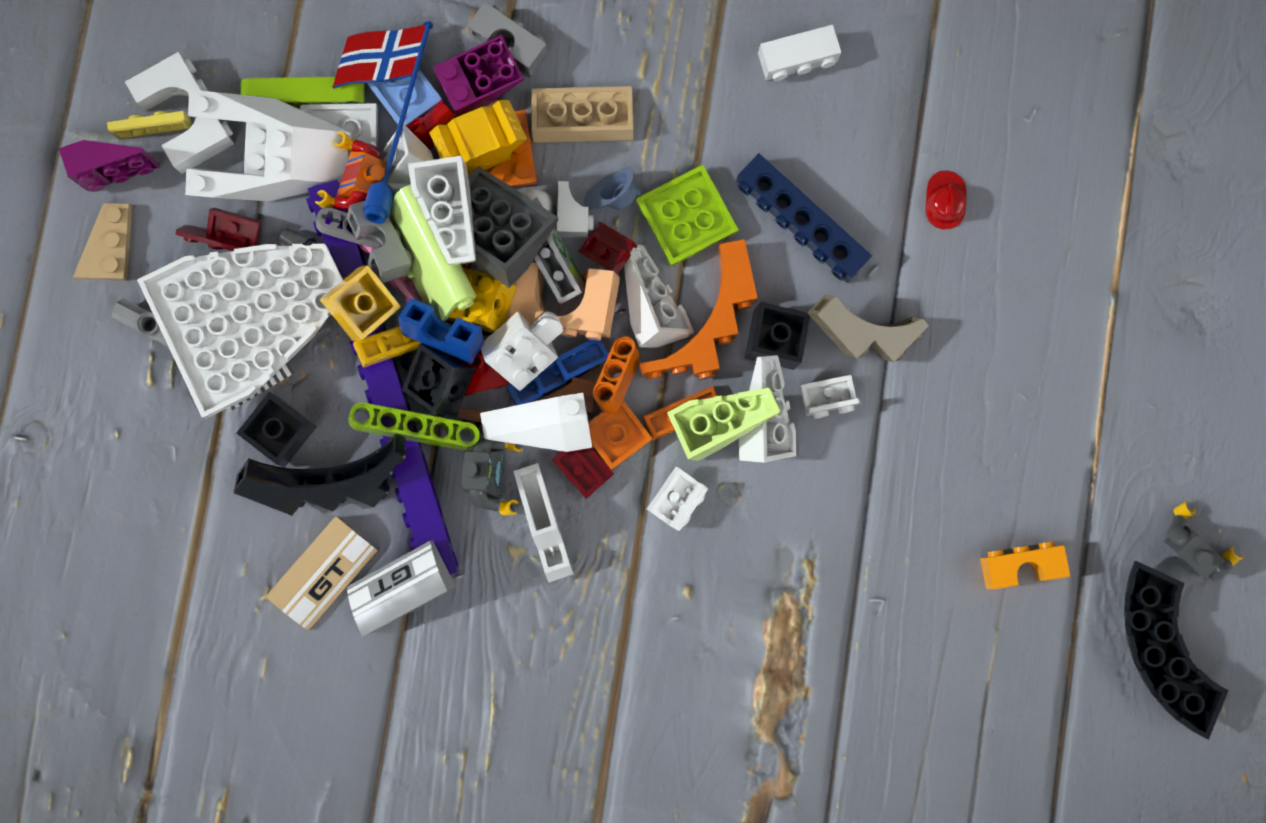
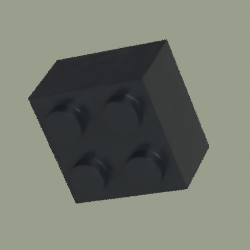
M760 302L753 311L745 359L756 361L757 357L778 355L781 367L791 370L797 368L803 359L810 315L805 312Z
M268 392L236 434L276 465L286 467L317 426L280 397Z

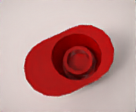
M948 170L937 172L930 178L926 188V216L933 226L942 230L958 226L966 212V184L955 172Z

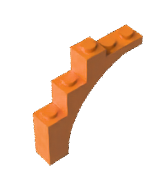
M745 239L719 244L718 253L721 266L720 290L714 310L703 328L688 344L667 358L640 363L641 377L647 376V380L662 377V373L672 371V375L688 372L687 368L690 367L693 377L699 376L700 380L715 377L714 373H717L720 367L714 342H718L719 345L734 342L733 338H737L739 332L733 308L737 307V310L752 308V304H755L758 299Z

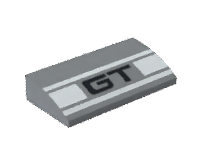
M430 540L347 586V592L354 619L363 637L451 591L456 586L433 540Z

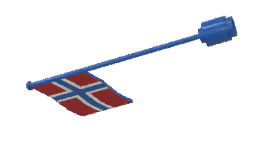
M425 21L421 26L402 30L371 31L348 36L332 86L334 89L350 84L388 82L411 77L386 165L385 176L382 182L369 186L364 203V217L372 223L382 224L390 215L395 192L387 182L429 31L433 28L431 21Z

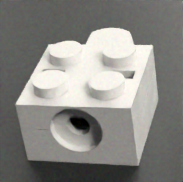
M517 311L483 342L481 352L487 364L521 391L558 358L552 341L563 332V328L557 315L552 312H545L531 324Z

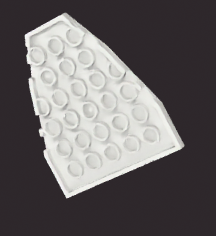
M265 244L238 248L225 253L217 251L198 257L193 255L184 256L137 279L200 415L204 419L253 396L316 335L331 315L319 299L344 280L326 244H312L310 246L303 244H292V246Z

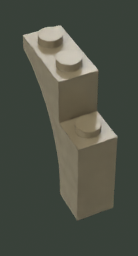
M824 295L808 312L810 317L845 356L855 359L864 356L869 351V346H871L883 360L895 362L906 354V349L912 343L918 341L923 336V331L929 326L923 318L909 317L903 321L887 325L872 324L854 315L836 296Z

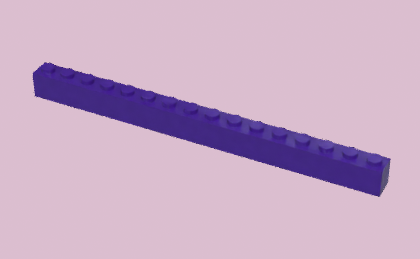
M337 179L308 188L310 197L306 198L310 212H315L316 219L318 212L322 208L315 201L320 202L324 199L317 192L324 190L335 198L340 186ZM335 206L332 207L333 209L348 213L347 209H337L335 208ZM331 218L325 220L327 225H330L332 222ZM316 221L313 222L317 235L322 236L323 242L328 247L343 279L358 267L366 266L362 249L357 243L323 234L317 229ZM340 221L339 229H342L343 221ZM348 225V226H347L348 231L351 232V233H353V231H352L350 225ZM384 322L366 337L386 331ZM350 341L352 352L354 356H357L356 350L353 346L354 341ZM395 357L363 368L362 364L357 366L361 379L366 380L368 389L365 390V395L369 404L411 412L406 393L402 391L403 383ZM385 416L381 418V423L384 427L391 428L395 425L391 417ZM414 421L407 423V427L411 432H418ZM383 436L380 439L381 447L392 437ZM405 440L406 457L401 464H397L393 469L391 478H396L398 488H395V494L398 502H403L406 512L402 513L405 526L406 528L411 527L413 538H410L412 549L414 550L433 540L449 574L459 573L461 571L422 444Z

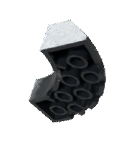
M1134 561L1128 577L1124 605L1125 630L1134 664L1143 682L1158 703L1183 726L1209 740L1229 690L1215 683L1201 669L1196 667L1189 657L1190 654L1182 634L1179 633L1177 617H1179L1180 599L1185 583L1138 561Z

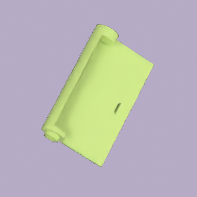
M411 184L403 187L396 193L393 199L390 221L393 227L398 228L401 235V243L404 249L410 252L412 257V264L407 277L411 278L422 302L434 307L436 315L446 322L454 309L464 310L472 306L476 294L461 265H449L434 233L412 192Z

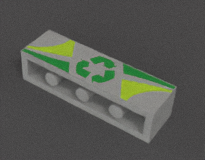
M538 197L532 199V201L542 206ZM554 227L534 259L558 302L562 304L582 293L586 288V283Z

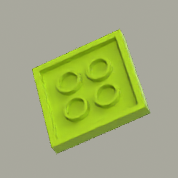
M704 165L636 198L639 209L671 267L735 235L739 231Z

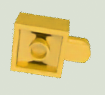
M462 268L476 294V298L473 300L474 304L464 310L454 309L448 319L455 322L457 318L481 327L482 331L494 333L506 321L517 286L513 284L508 288L488 273Z

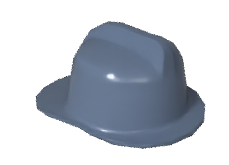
M629 167L623 168L594 185L584 198L585 207H588L589 210H596L606 205L617 210L628 207L636 198L641 196V190L633 180V169Z

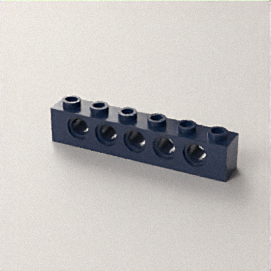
M758 153L738 174L736 182L738 183L739 190L747 196L750 194L757 200L756 204L762 211L766 213L769 211L775 217V222L782 229L790 230L794 234L793 237L796 242L803 247L807 246L811 249L814 258L822 264L825 262L832 269V274L840 281L844 279L848 283L872 257L865 248L761 154ZM767 182L771 189L763 191L758 187V183ZM781 198L787 200L789 207H780L776 200ZM798 215L806 217L808 224L800 225L795 217ZM821 232L826 236L827 240L819 242L815 239L814 234ZM833 250H842L845 253V259L836 258Z

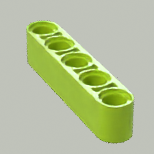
M335 77L246 78L241 80V95L276 98L300 109V105L365 104V83L350 84L333 89Z
M368 403L355 404L351 408L348 417L350 426L357 431L393 437L397 433L405 437V440L457 450L471 449L480 437L478 428L471 423ZM358 411L365 412L368 416V421L360 423L355 420L354 414ZM389 416L394 420L395 425L391 428L384 427L381 423V418ZM411 421L417 422L421 427V431L417 433L411 432L407 427V423ZM434 427H443L446 430V437H437L434 433ZM460 432H469L472 436V442H463L460 438Z

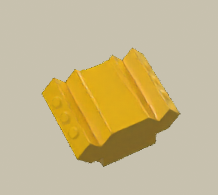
M498 100L492 106L481 107L453 118L447 125H437L429 132L440 159L462 156L469 174L478 166L487 170L511 160L512 151L527 140L509 100Z

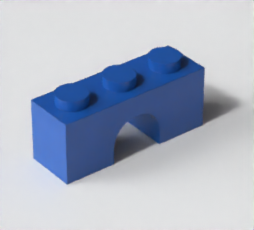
M413 298L409 300L398 317L402 335L469 364H472L484 344L481 327L457 318L454 324L450 325L436 315L434 307Z

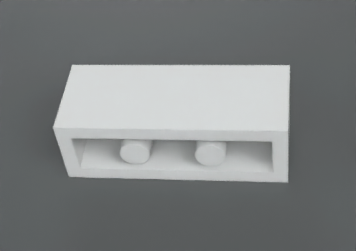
M829 25L761 43L758 55L766 81L771 79L780 81L787 78L790 74L798 73V75H803L816 67H832L838 62L841 49L834 27Z

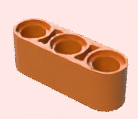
M621 337L614 342L593 390V397L604 413L611 414L620 408L641 359L635 342L629 337ZM630 350V353L623 355L624 352ZM616 373H621L618 377L613 378ZM612 395L608 400H603L604 397Z

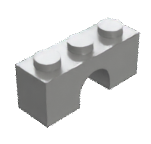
M484 2L467 25L470 36L482 44L500 35L503 38L512 40L514 46L510 53L518 68L530 77L548 54L546 41L537 33L531 34L525 30V26L520 21L509 19L505 16V12L496 5L491 6Z
M365 201L349 205L347 220L356 239L370 237L378 240L382 245L371 250L368 260L370 268L380 281L385 283L408 275L412 264V257L410 252L404 249L401 243L400 232L397 227H393L390 215L385 219L384 223L376 224L364 217L363 207Z

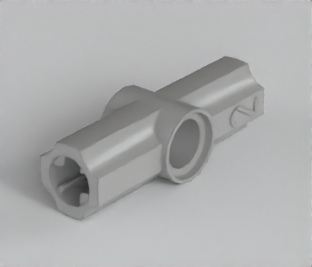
M124 298L116 302L112 309L111 317L169 347L153 313ZM155 320V328L152 331H148L149 323Z

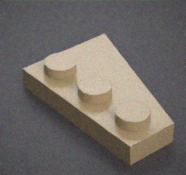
M103 203L73 275L74 279L128 280L132 206L130 204Z

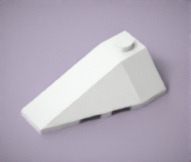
M403 125L387 182L391 189L394 190L395 195L400 189L411 184L408 164L433 160L431 151L405 125ZM395 133L383 150L387 153L383 160L385 162H388Z
M462 156L408 164L412 192L434 233L447 263L455 265L476 261L470 185L467 165Z
M638 245L636 249L633 248L630 252V258L624 265L630 324L638 346L659 348L695 334L685 309L682 305L677 306L670 295L673 292L669 285L665 286L657 275L659 269L644 246Z
M778 355L757 357L749 391L771 388L781 413L739 438V458L741 461L765 463L796 456V430L794 422L789 421L787 413L790 409L789 400H784L782 392L785 383Z
M583 393L554 397L480 413L484 439L562 452L592 448Z

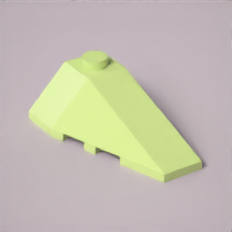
M771 388L726 396H715L708 399L690 400L667 413L687 458L699 461L721 450L781 413V409Z

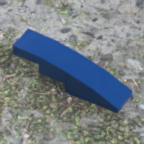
M589 340L559 355L553 363L521 391L512 384L507 385L506 389L515 406L535 402L572 382L573 377L579 378L605 363L609 353L602 340Z

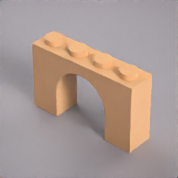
M532 262L527 271L514 283L517 289L506 321L518 311L533 324L546 312L542 302L545 277L537 263ZM589 268L585 293L581 304L572 313L565 316H557L563 328L561 335L576 337L577 334L586 335L587 339L598 341L601 340V337L610 338L620 277L614 271Z

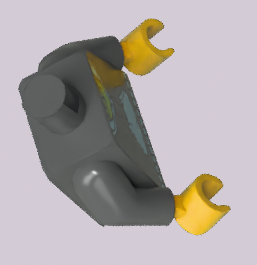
M481 438L475 444L473 450L465 451L462 467V489L469 494L472 503L478 508L498 511L499 509L503 516L516 515V512L510 510V505H516L518 501L504 500L500 502L504 448L514 452H521L523 448H516L515 444Z
M1185 501L1173 509L1175 516L1167 532L1168 538L1164 542L1202 578L1206 579L1209 577L1213 581H1219L1225 577L1235 564L1244 558V555L1237 556L1233 551L1235 547L1232 546L1220 556L1198 534L1187 527L1186 519L1195 515L1196 510L1194 508L1189 510L1187 507L1188 502Z

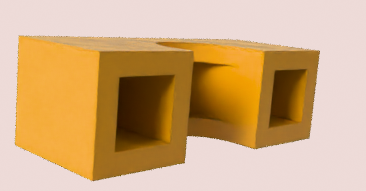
M1050 541L1038 543L1039 549L1030 550L1029 545L1014 547V553L1004 554L1003 550L987 552L988 557L980 558L986 589H999L1019 585L1017 572L1024 563H1028L1033 567L1037 581L1071 577L1065 546H1055V542Z

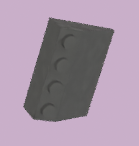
M478 166L468 175L476 261L471 263L510 288L527 271L558 222V217Z

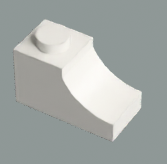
M558 181V235L563 238H588V230H593L594 215H589L588 207H583L574 200L570 193L569 181Z

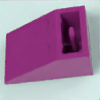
M502 35L433 66L438 82L457 117L488 106L524 80Z
M82 140L59 148L68 178L91 192L100 191L106 185L112 183H124L129 180V177L138 174H150L153 172V169L160 167V164L152 156L139 147Z

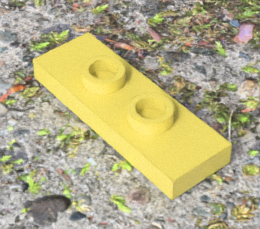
M159 111L155 112L152 116L132 115L125 120L107 122L108 131L117 139L185 130L192 126L191 118L184 111L172 113Z

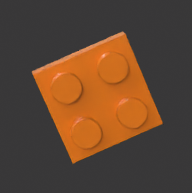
M624 400L616 412L611 414L602 412L588 422L592 446L611 470L653 440Z

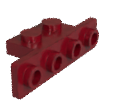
M213 207L209 210L207 230L184 225L176 229L175 235L184 237L183 239L187 242L206 243L212 249L234 251V249L259 245L262 221Z

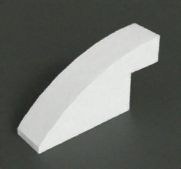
M539 464L513 471L531 535L538 549L548 582L573 575Z

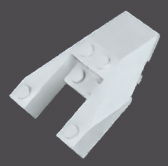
M189 90L188 116L246 122L244 173L200 168L186 169L185 195L274 201L309 193L308 188L336 179L341 183L350 150L344 151L335 146L334 142L340 144L343 141V137L338 135V132H343L350 137L351 132L276 98Z

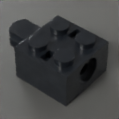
M422 343L419 344L418 349L402 354L401 366L408 372L402 391L434 415H457L475 368L467 362Z

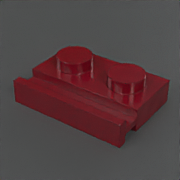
M599 221V227L596 231L591 232L579 249V252L602 268L614 271L618 275L630 258V252L633 248L636 249L638 245Z
M592 448L571 452L561 451L552 459L586 499L614 475L612 470Z

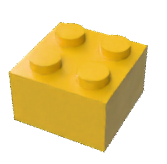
M368 265L358 267L319 299L353 341L363 340L401 308Z

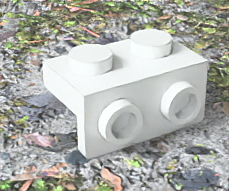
M851 375L800 385L806 416L813 415L814 419L829 416V411L839 410V414L854 411V406L860 404L859 398H856Z
M675 467L647 510L670 527L680 531L690 521L691 514L696 506L703 502L708 488L697 482L680 468Z

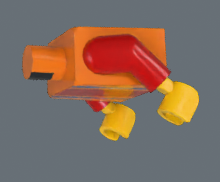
M338 132L337 134L343 137V141L340 144L334 142V145L344 151L352 149V152H350L336 197L333 198L326 191L320 190L317 194L324 199L320 202L315 201V203L322 209L335 206L337 209L349 210V205L366 200L370 185L382 182L387 162L381 160V154L376 146L357 139L353 140L347 134Z

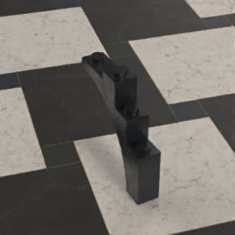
M396 433L386 444L370 455L344 465L329 468L292 469L273 466L248 458L237 473L233 493L291 516L299 507L302 508L306 501L330 511H334L340 503L343 504L347 497L375 507L381 499L386 498L389 492L388 479L391 477L393 469L397 464H401L406 457L405 437Z

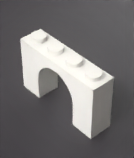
M179 52L125 81L135 101L145 111L171 97H189V90L209 91L202 79H196L194 73L197 70L189 58L184 59ZM196 117L193 125L186 132L161 146L173 167L183 174L186 172V169L194 168L233 146L234 142L230 136L234 133L226 121L222 122L220 119Z

